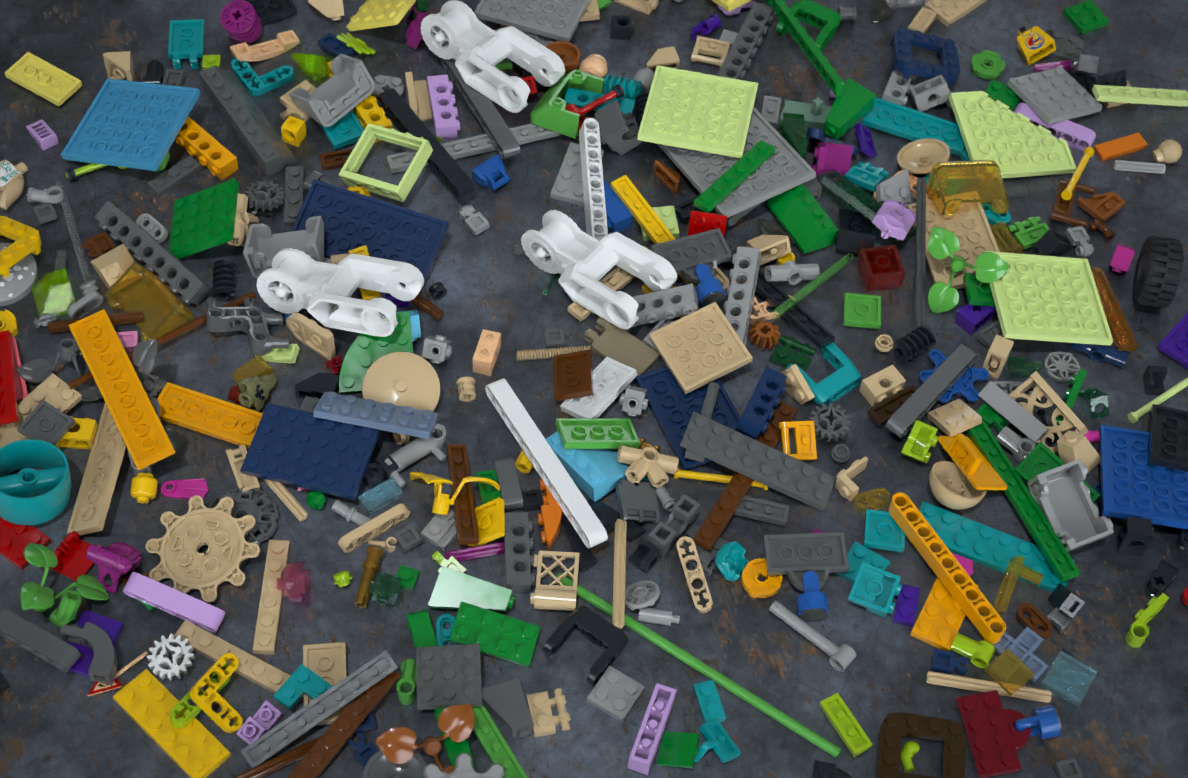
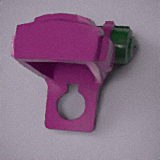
M416 0L411 12L407 16V45L414 49L417 48L423 37L420 29L421 22L429 15V3L426 0Z

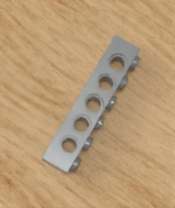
M738 246L737 253L733 254L734 269L730 270L731 285L727 286V296L729 297L728 301L724 303V312H726L725 317L733 329L737 330V335L746 347L761 254L760 248Z

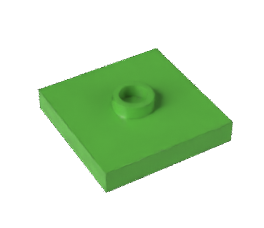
M844 292L843 326L880 329L881 296Z

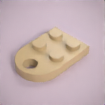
M297 312L292 313L286 319L289 330L299 341L328 360L335 358L334 337L329 329L322 328L315 320L308 319Z

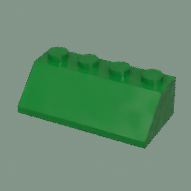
M803 183L774 196L767 202V206L804 254L834 245L839 229Z

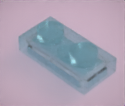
M390 478L358 496V501L370 515L402 497L403 491L393 478Z

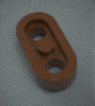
M1023 603L1018 607L1016 612L1017 620L1025 628L1029 627L1044 640L1049 638L1053 630L1051 622L1030 603Z

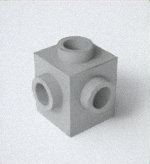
M442 335L426 337L422 357L429 358L433 363L440 364L446 361L452 354L453 347L450 346L451 341L446 340V337Z
M628 385L625 394L622 393L620 404L623 405L622 411H626V414L630 416L641 415L648 406L649 399H646L647 389Z

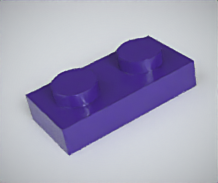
M860 122L857 123L854 128L856 131L855 137L860 144L859 150L863 155L873 159L877 156L870 130Z
M902 584L896 600L893 623L913 627L920 588Z

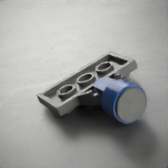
M720 228L651 245V251L669 261L677 274H682L689 282L698 284L695 290L701 307L714 302L720 305L724 301L726 293L720 281L713 277L716 274L717 264L732 261L733 255Z
M844 532L764 535L763 545L767 575H788L792 585L804 592L796 598L799 618L804 621L824 619L829 614L827 595L820 592V589L825 585L829 573L848 572L849 570Z

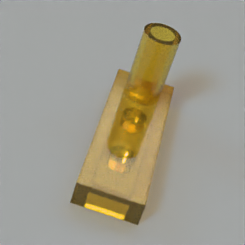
M1019 555L1010 559L993 606L1000 616L1007 611L1018 577L1036 585H1039L1043 578L1042 573L1024 566L1025 558Z

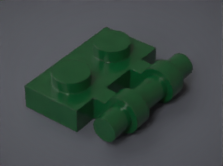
M782 335L779 342L784 343L785 346L777 344L770 356L769 362L782 368L789 364H796L806 373L812 360L806 355L814 356L817 349L810 347V344H802L795 341V338L791 336L788 338ZM793 347L795 349L800 350L801 352L797 353L791 350V348Z

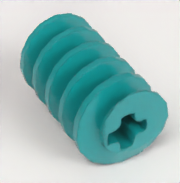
M610 74L605 77V95L613 91L612 87H615L617 84L624 90L625 96L622 98L635 100L642 92L641 80H638L636 83L634 78L630 81L628 77L624 79L622 76L618 78L616 75L612 77Z

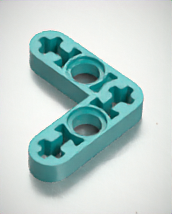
M236 58L231 62L233 73L252 96H260L294 79V70L291 66H282L258 77L248 62L240 61ZM245 75H251V76H252V77L249 78V79L243 78ZM275 79V82L269 83L267 80Z

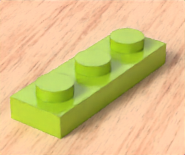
M838 693L820 702V708L853 757L872 748V742Z

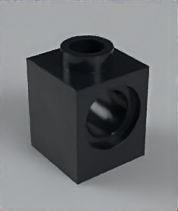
M611 15L610 39L630 40L631 33H634V23H631V16Z

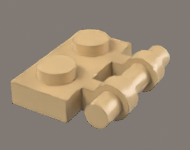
M555 689V697L549 699L547 691L526 695L528 708L534 723V737L556 734L555 725H561L563 731L570 729L569 722L571 719L570 714L566 711L565 704L567 701L562 693V689ZM557 707L559 715L553 716L551 708Z

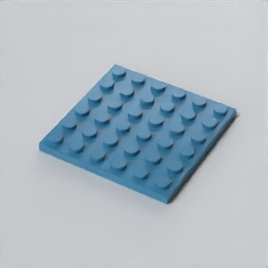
M107 78L61 153V156L64 160L157 171L199 98L200 90L199 88Z

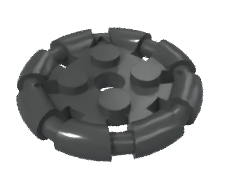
M239 487L224 491L225 494L220 497L217 496L208 508L216 507L223 497H230L234 501L231 511L233 518H237L241 514L252 515L255 518L254 528L245 535L247 542L256 543L260 546V543L263 541L267 542L272 537L278 526L276 520L279 519V512L274 500H270L267 493L257 488H251V490L242 493L243 488L239 490Z

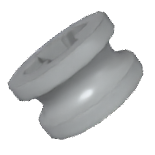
M94 279L79 286L80 289H83V295L99 289L98 286H95L96 281Z

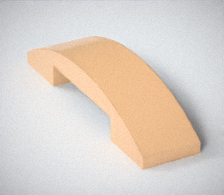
M293 30L278 33L277 39L248 46L244 42L230 46V50L237 60L246 62L262 61L289 51L298 45L300 40Z

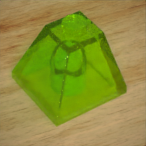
M291 53V57L307 76H312V80L322 81V78L328 76L327 63L332 61V56Z
M65 268L46 273L32 289L39 316L53 315V312L57 316L66 314L70 305L76 302Z

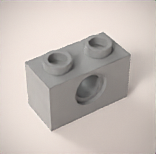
M942 74L910 87L913 102L920 112L949 100V89Z

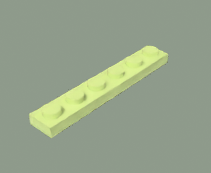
M1094 85L1092 88L1096 100L1100 102L1188 107V92L1186 90Z

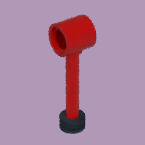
M617 84L615 87H612L613 91L586 106L578 108L575 104H569L565 110L580 114L578 125L580 127L585 120L584 114L615 97L617 99L624 97V90Z

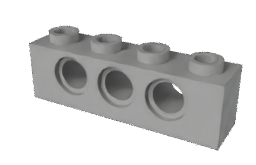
M693 284L634 296V300L639 305L636 312L639 319L632 327L689 315L699 310L697 292Z

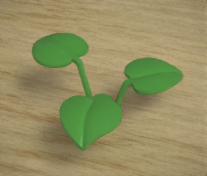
M932 227L928 241V250L937 259H945L949 255L952 271L947 285L942 281H938L931 286L928 294L930 309L933 313L949 311L957 305L959 293L950 286L955 272H961L965 266L977 270L976 278L978 281L992 283L1006 273L1009 267L1008 263L995 253L984 252L977 257V267L965 262L961 255H952V253L957 252L960 248L959 239L954 233L944 228Z
M35 543L26 545L24 549L26 560L33 566L44 567V574L40 585L35 582L23 584L20 591L23 610L35 609L38 612H45L54 605L57 599L63 596L64 591L71 590L74 587H77L76 591L85 598L93 600L109 599L108 592L103 584L95 577L89 575H80L77 578V582L72 583L54 596L53 590L44 587L49 567H56L58 564L57 556L46 546Z

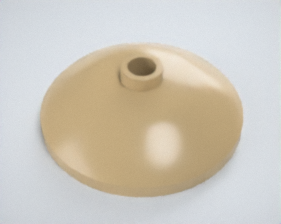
M920 139L905 145L898 152L897 162L901 169L909 170V173L927 174L940 169L947 163L950 158V149L941 140Z

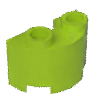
M916 420L901 454L927 464L932 454L929 450L931 446L935 448L939 438L936 436L938 429Z

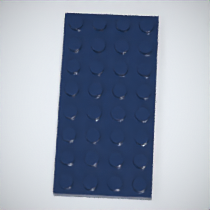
M314 179L291 232L306 230L305 224L308 218L322 216L324 222V257L331 259V255L349 254V250L366 245L370 257L405 262L415 266L422 273L425 284L449 223Z

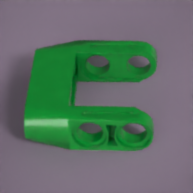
M798 0L790 7L792 13L798 20L821 30L815 45L822 51L834 36L842 20L839 13L814 1ZM779 20L775 31L781 35L786 34L788 30Z

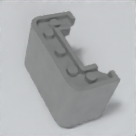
M1081 459L1036 475L1028 482V488L1032 497L1067 552L1114 533L1112 521L1105 516H1098L1099 510L1090 498V490L1083 483V480L1086 479V474H1088V469L1081 462Z

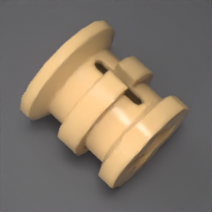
M465 376L457 379L456 385L458 386L460 401L469 402L475 399V379L473 377Z

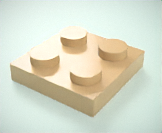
M961 399L954 400L928 412V419L949 437L982 424V417Z

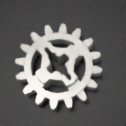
M173 634L169 635V639L161 636L162 641L159 643L155 640L156 647L149 648L152 655L147 656V659L150 661L148 666L150 669H154L152 672L155 676L160 674L159 677L162 680L166 676H168L170 681H173L174 676L181 679V673L188 674L186 668L193 667L190 660L195 659V655L191 653L194 649L192 645H189L190 643L187 639L183 640L181 635H178L176 639ZM169 652H171V654H172L173 663H172L171 660H170V657H169L170 654H169Z

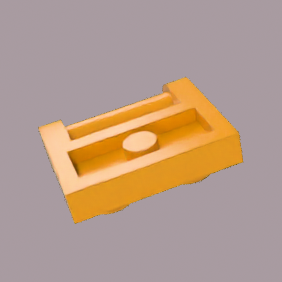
M814 421L778 423L781 430L783 453L800 461L817 459ZM789 429H794L796 454L790 453Z

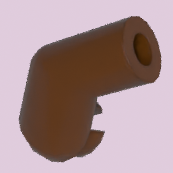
M1094 219L1093 222L1089 223L1091 230L1096 231L1099 228L1106 240L1114 238L1115 235L1107 224L1098 219Z

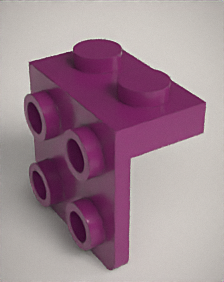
M818 141L813 153L815 163L811 167L816 172L815 178L822 182L823 177L845 179V174L850 169L852 146L849 144Z

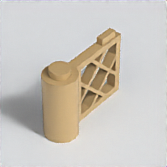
M539 551L538 555L534 554V567H537L535 592H531L530 605H534V609L576 610L580 553ZM543 557H551L555 563L547 568L542 563ZM566 558L575 559V564L569 569L561 563ZM559 565L565 572L556 578L551 570ZM546 574L554 580L549 585L541 584V578ZM569 575L573 579V586H564L560 581Z

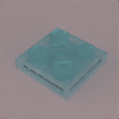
M1060 651L1040 686L1079 707L1098 672Z

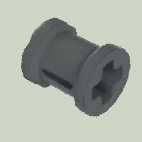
M852 6V8L838 7L837 13H839L842 20L856 21L857 11L855 6Z
M1058 607L1047 616V619L1059 629L1060 634H1063L1073 623V620L1065 617Z

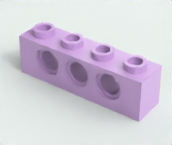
M448 74L428 76L427 88L436 139L457 138L460 122L456 120V117H458L457 107L453 106L455 104V95L451 94L453 92L452 81L448 80Z
M656 683L629 757L628 769L645 775L649 774L675 701L676 689Z

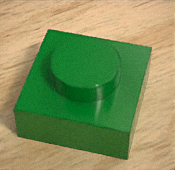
M400 565L393 582L394 586L414 591L420 576V570Z

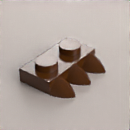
M104 231L86 240L82 248L91 249L87 255L88 257L98 258L116 248V246Z

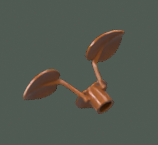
M469 703L452 705L445 708L438 717V727L445 734L437 738L428 736L423 742L415 745L416 734L408 727H395L382 733L375 742L384 756L395 764H403L409 761L413 756V749L422 747L426 754L433 756L441 771L450 773L455 769V766H447L443 769L437 756L441 750L440 741L448 736L458 743L467 739L474 726L473 708Z

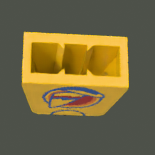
M1023 26L1018 30L1019 36L1016 38L1018 48L1028 66L1056 51L1054 39L1038 26H1034L1029 30L1026 26Z

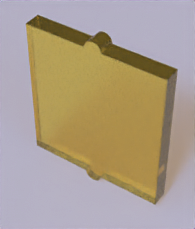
M1009 649L1005 650L1000 656H995L993 662L984 669L1010 696L1019 688H1024L1025 683L1035 675Z

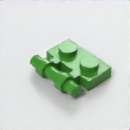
M1031 216L1026 218L1025 221L1012 223L1011 226L1007 227V232H1015L1014 240L1022 250L1034 247V244L1050 229L1045 222L1038 224L1041 222L1039 216Z

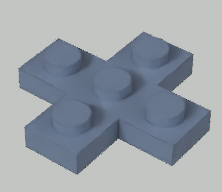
M1026 627L1016 639L1005 632L999 643L992 644L995 647V652L1000 657L990 667L989 671L1004 683H1007L1019 670L1035 683L1049 667L1033 654L1044 639L1029 627Z

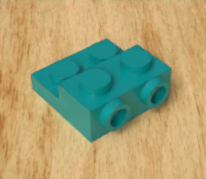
M862 562L848 601L867 608L866 611L885 618L887 613L892 614L895 603L892 600L894 595H899L902 584H899L901 577Z

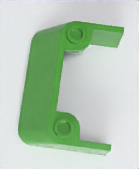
M574 70L566 74L549 87L531 112V123L576 139L580 114L565 110L566 102L563 99L567 89L574 88L602 94L604 79L581 70Z

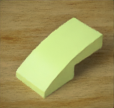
M289 344L288 349H272L267 351L265 355H255V357L269 362L291 364L296 362L300 348L297 344Z

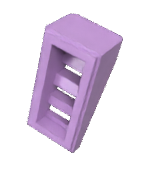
M42 119L26 126L42 151L59 144L56 134Z

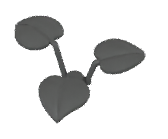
M65 338L59 343L60 351H57L53 366L46 359H35L21 367H17L16 370L26 381L42 383L52 374L51 371L56 369L59 359L62 357L67 362L73 361L77 376L80 377L81 373L76 356L80 355L83 357L75 339ZM94 379L74 388L82 395L81 401H95L103 398Z
M158 339L142 341L135 346L133 362L139 367V372L149 377L144 382H141L144 390L149 393L147 396L160 419V404L153 396L161 393L166 385V380L159 378L158 375L151 374L155 366Z

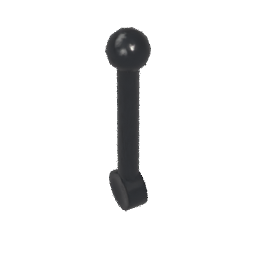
M1039 409L1037 414L1041 417L1043 424L1048 427L1044 416L1045 411ZM1048 438L1047 441L1049 444H1054L1056 438L1054 439L1053 443L1051 438Z

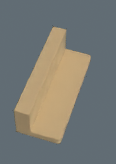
M405 72L409 107L421 121H431L432 114L426 80L413 81L412 72Z

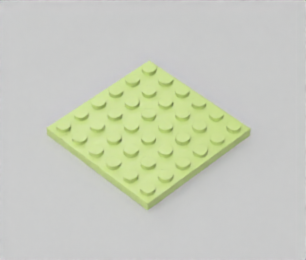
M657 65L637 140L742 158L758 83Z
M992 252L1000 256L1009 265L1008 270L1000 279L989 283L1004 338L1111 346L1113 338L1088 259Z

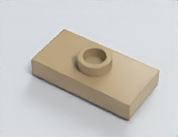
M922 7L908 26V29L926 33L935 20L937 13Z

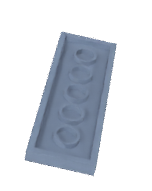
M324 392L314 409L313 417L430 439L438 421L439 413H434L430 410H418L410 406H397L393 403L376 402L373 399L356 398L352 395L345 396L335 392Z

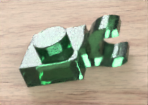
M1028 357L1008 358L1009 376L1028 377L1029 373L1032 375L1035 371L1040 375L1042 362H1028Z

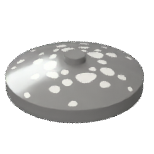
M0 243V252L11 245V243ZM31 253L9 268V276L3 278V275H0V306H6L21 300L34 288L38 279V267Z

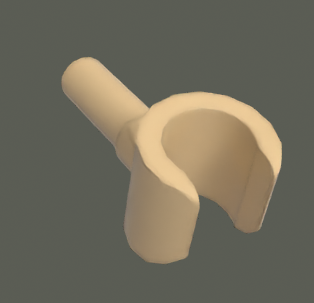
M389 537L386 541H368V545L385 547V550L389 553L395 551V546H390L389 544H397V539L394 537Z

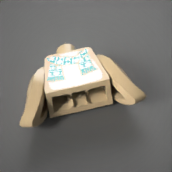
M8 160L0 161V208L7 210L23 192L25 184L23 173L28 171L23 162L14 166Z

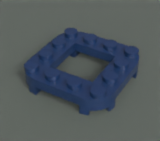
M899 27L890 42V46L893 47L894 57L891 65L892 69H897L903 73V78L909 79L911 74L928 79L942 74L947 86L955 85L960 75L959 56L955 41ZM911 46L935 51L937 58L941 61V65L912 59Z

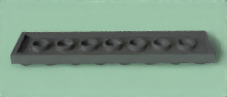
M696 412L692 413L679 445L820 511H824L827 506L836 478Z

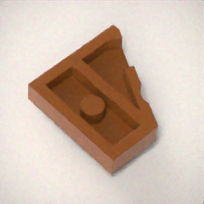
M1112 191L1102 195H1092L1090 199L1085 200L1081 197L1077 200L1076 204L1092 217L1104 223L1122 209L1126 201Z

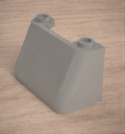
M339 54L331 63L334 75L311 94H308L303 88H297L288 95L299 108L316 122L325 127H330L371 95L375 89L374 81L362 60Z
M322 216L308 218L305 224L306 230L272 234L271 229L265 224H251L243 254L252 276L258 279L263 271L272 268L274 256L285 248L298 249L315 261L324 262V222Z

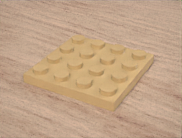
M716 302L649 334V338L685 394L753 361V357Z

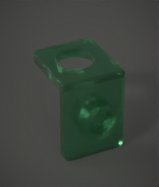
M1096 388L1078 393V396L1089 401L1092 419L1109 415L1107 394ZM1099 403H1103V411L1101 413H1096V405Z

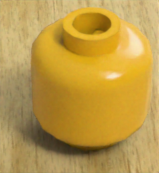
M138 473L131 480L130 496L137 499V503H149V500L156 498L157 479L153 478V475L149 473Z

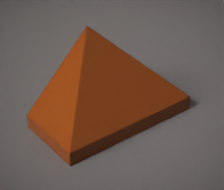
M654 161L653 173L675 195L678 194L680 174L660 161Z

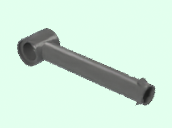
M711 382L708 385L701 415L709 419L712 418L720 389L719 384ZM686 449L685 458L704 463L705 457Z

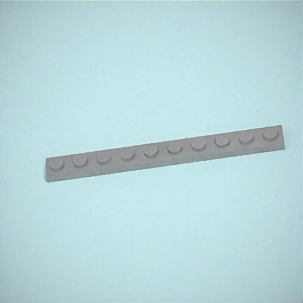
M534 124L509 128L519 145L560 136V133ZM487 134L441 144L453 159L496 150ZM417 150L387 156L391 173L406 171Z

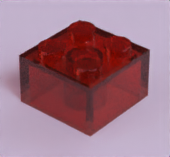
M896 245L860 249L857 264L866 291L902 287L905 271Z

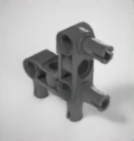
M249 297L243 301L245 307H218L216 298H213V303L211 298L206 300L207 330L211 332H245L248 336L247 344L250 352L256 356L265 355L267 351L272 349L289 348L288 336L271 337L267 325H282V313H265L262 309L256 307L255 299L250 298V302Z

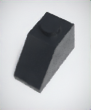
M1048 230L1034 244L1038 249L1036 251L1037 254L1059 257L1074 248L1063 235Z
M319 372L295 385L296 399L304 400L306 396L320 399L324 392H335L338 394L339 376L332 373Z

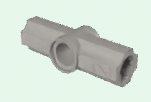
M792 260L785 262L783 265L766 266L764 270L767 282L788 281L791 285L798 284L802 280H814L820 275L818 264H796Z
M1007 426L996 437V440L1013 453L1014 459L1020 463L1035 447V443L1032 440L1021 438Z

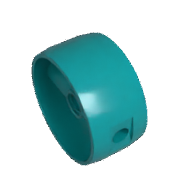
M35 439L15 441L0 448V517L18 525H37L52 520L66 508L71 495V473L68 461L59 448L51 443ZM26 467H40V468H45V469L35 470V469H33V468H26ZM25 468L22 469L18 474L5 476L12 471ZM40 495V496H36V497L24 498V497H29V496Z

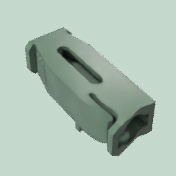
M819 97L813 99L812 104L785 100L780 119L783 118V113L804 114L806 132L809 127L823 131L825 119L832 107L823 105V100H820Z

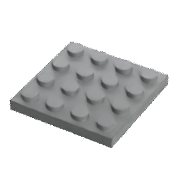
M1061 67L1012 78L1007 83L1048 125L1100 112L1103 107L1096 98L1088 93L1085 88Z

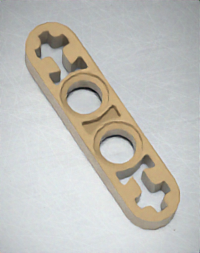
M398 504L344 535L338 541V545L344 553H349L406 520L410 515V511L405 504Z
M684 536L677 541L678 554L695 608L700 613H707L712 609L713 601L695 543L690 537ZM684 542L691 545L689 546L691 555L687 556L685 549L681 548ZM690 560L696 561V569L688 570L686 568L687 562ZM695 579L703 581V586L700 589L692 587V582ZM701 593H703L705 601H709L706 603L707 607L704 608L702 605H698L701 603L699 597Z

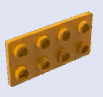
M957 433L952 437L939 436L938 441L943 449L947 451L953 462L957 464L976 490L996 491L1007 489L1006 483L969 437L964 436L963 433Z

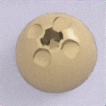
M940 461L933 465L929 476L930 489L934 497L942 505L955 510L968 509L977 505L986 495V490H976L956 463Z

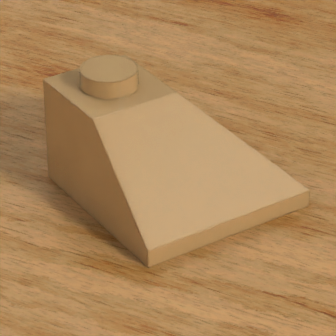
M307 0L308 4L327 18L331 17V21L341 20V16H345L343 0Z
M124 244L90 261L110 293L143 275Z

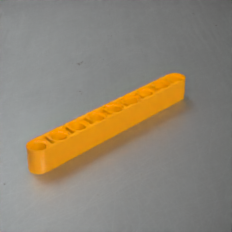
M895 493L888 508L890 515L982 637L991 644L999 643L1006 631V624L911 499L904 493Z

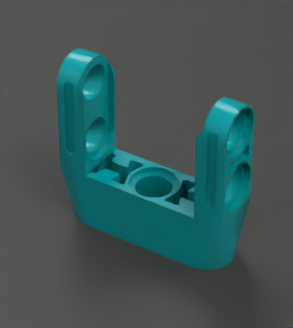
M833 342L822 348L821 351L823 357L837 371L818 384L797 365L815 396L810 401L820 407L822 403L826 406L833 403L854 389L862 381V376L853 362ZM789 364L788 366H786V367L784 368V370L787 369V368H789L790 366H792V365H794V364Z

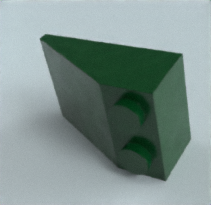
M783 113V118L779 119L778 129L781 130L780 135L804 159L806 144L804 114Z

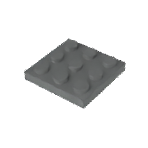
M480 644L416 647L418 710L441 709L466 703L471 704L472 707L482 706Z

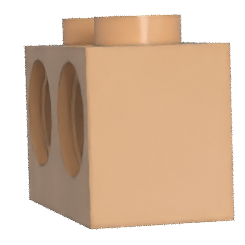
M482 330L473 356L474 373L487 376L492 375L501 348V333Z

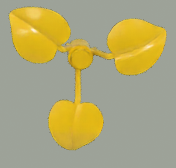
M410 472L409 474L410 481L423 479L428 484L434 482L435 498L432 513L448 515L449 506L454 505V500L466 482L489 484L500 491L499 484L491 479L468 476L463 478L454 495L449 499L450 495L442 493V483L453 485L452 481L423 472Z

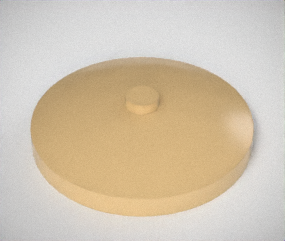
M394 352L376 360L366 372L362 386L363 399H373L376 402L393 403L397 406H410L414 409L434 412L440 398V382L436 371L424 358L409 352Z

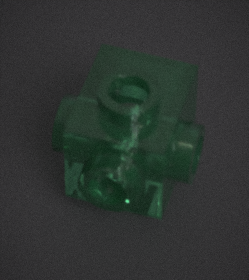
M388 573L377 574L376 580H371L369 593H373L372 601H376L381 605H396L401 578L393 577Z

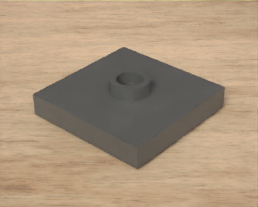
M42 400L18 426L17 431L29 439L42 440L55 446L75 424V419Z

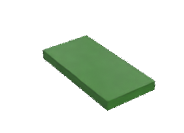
M557 418L555 421V426L564 449H619L620 445L632 448H639L640 441L630 418Z

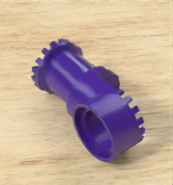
M713 14L709 19L702 20L700 24L694 26L691 30L692 41L696 42L697 36H699L695 33H701L702 35L700 36L706 37L713 29L720 28L722 21H720L719 16Z

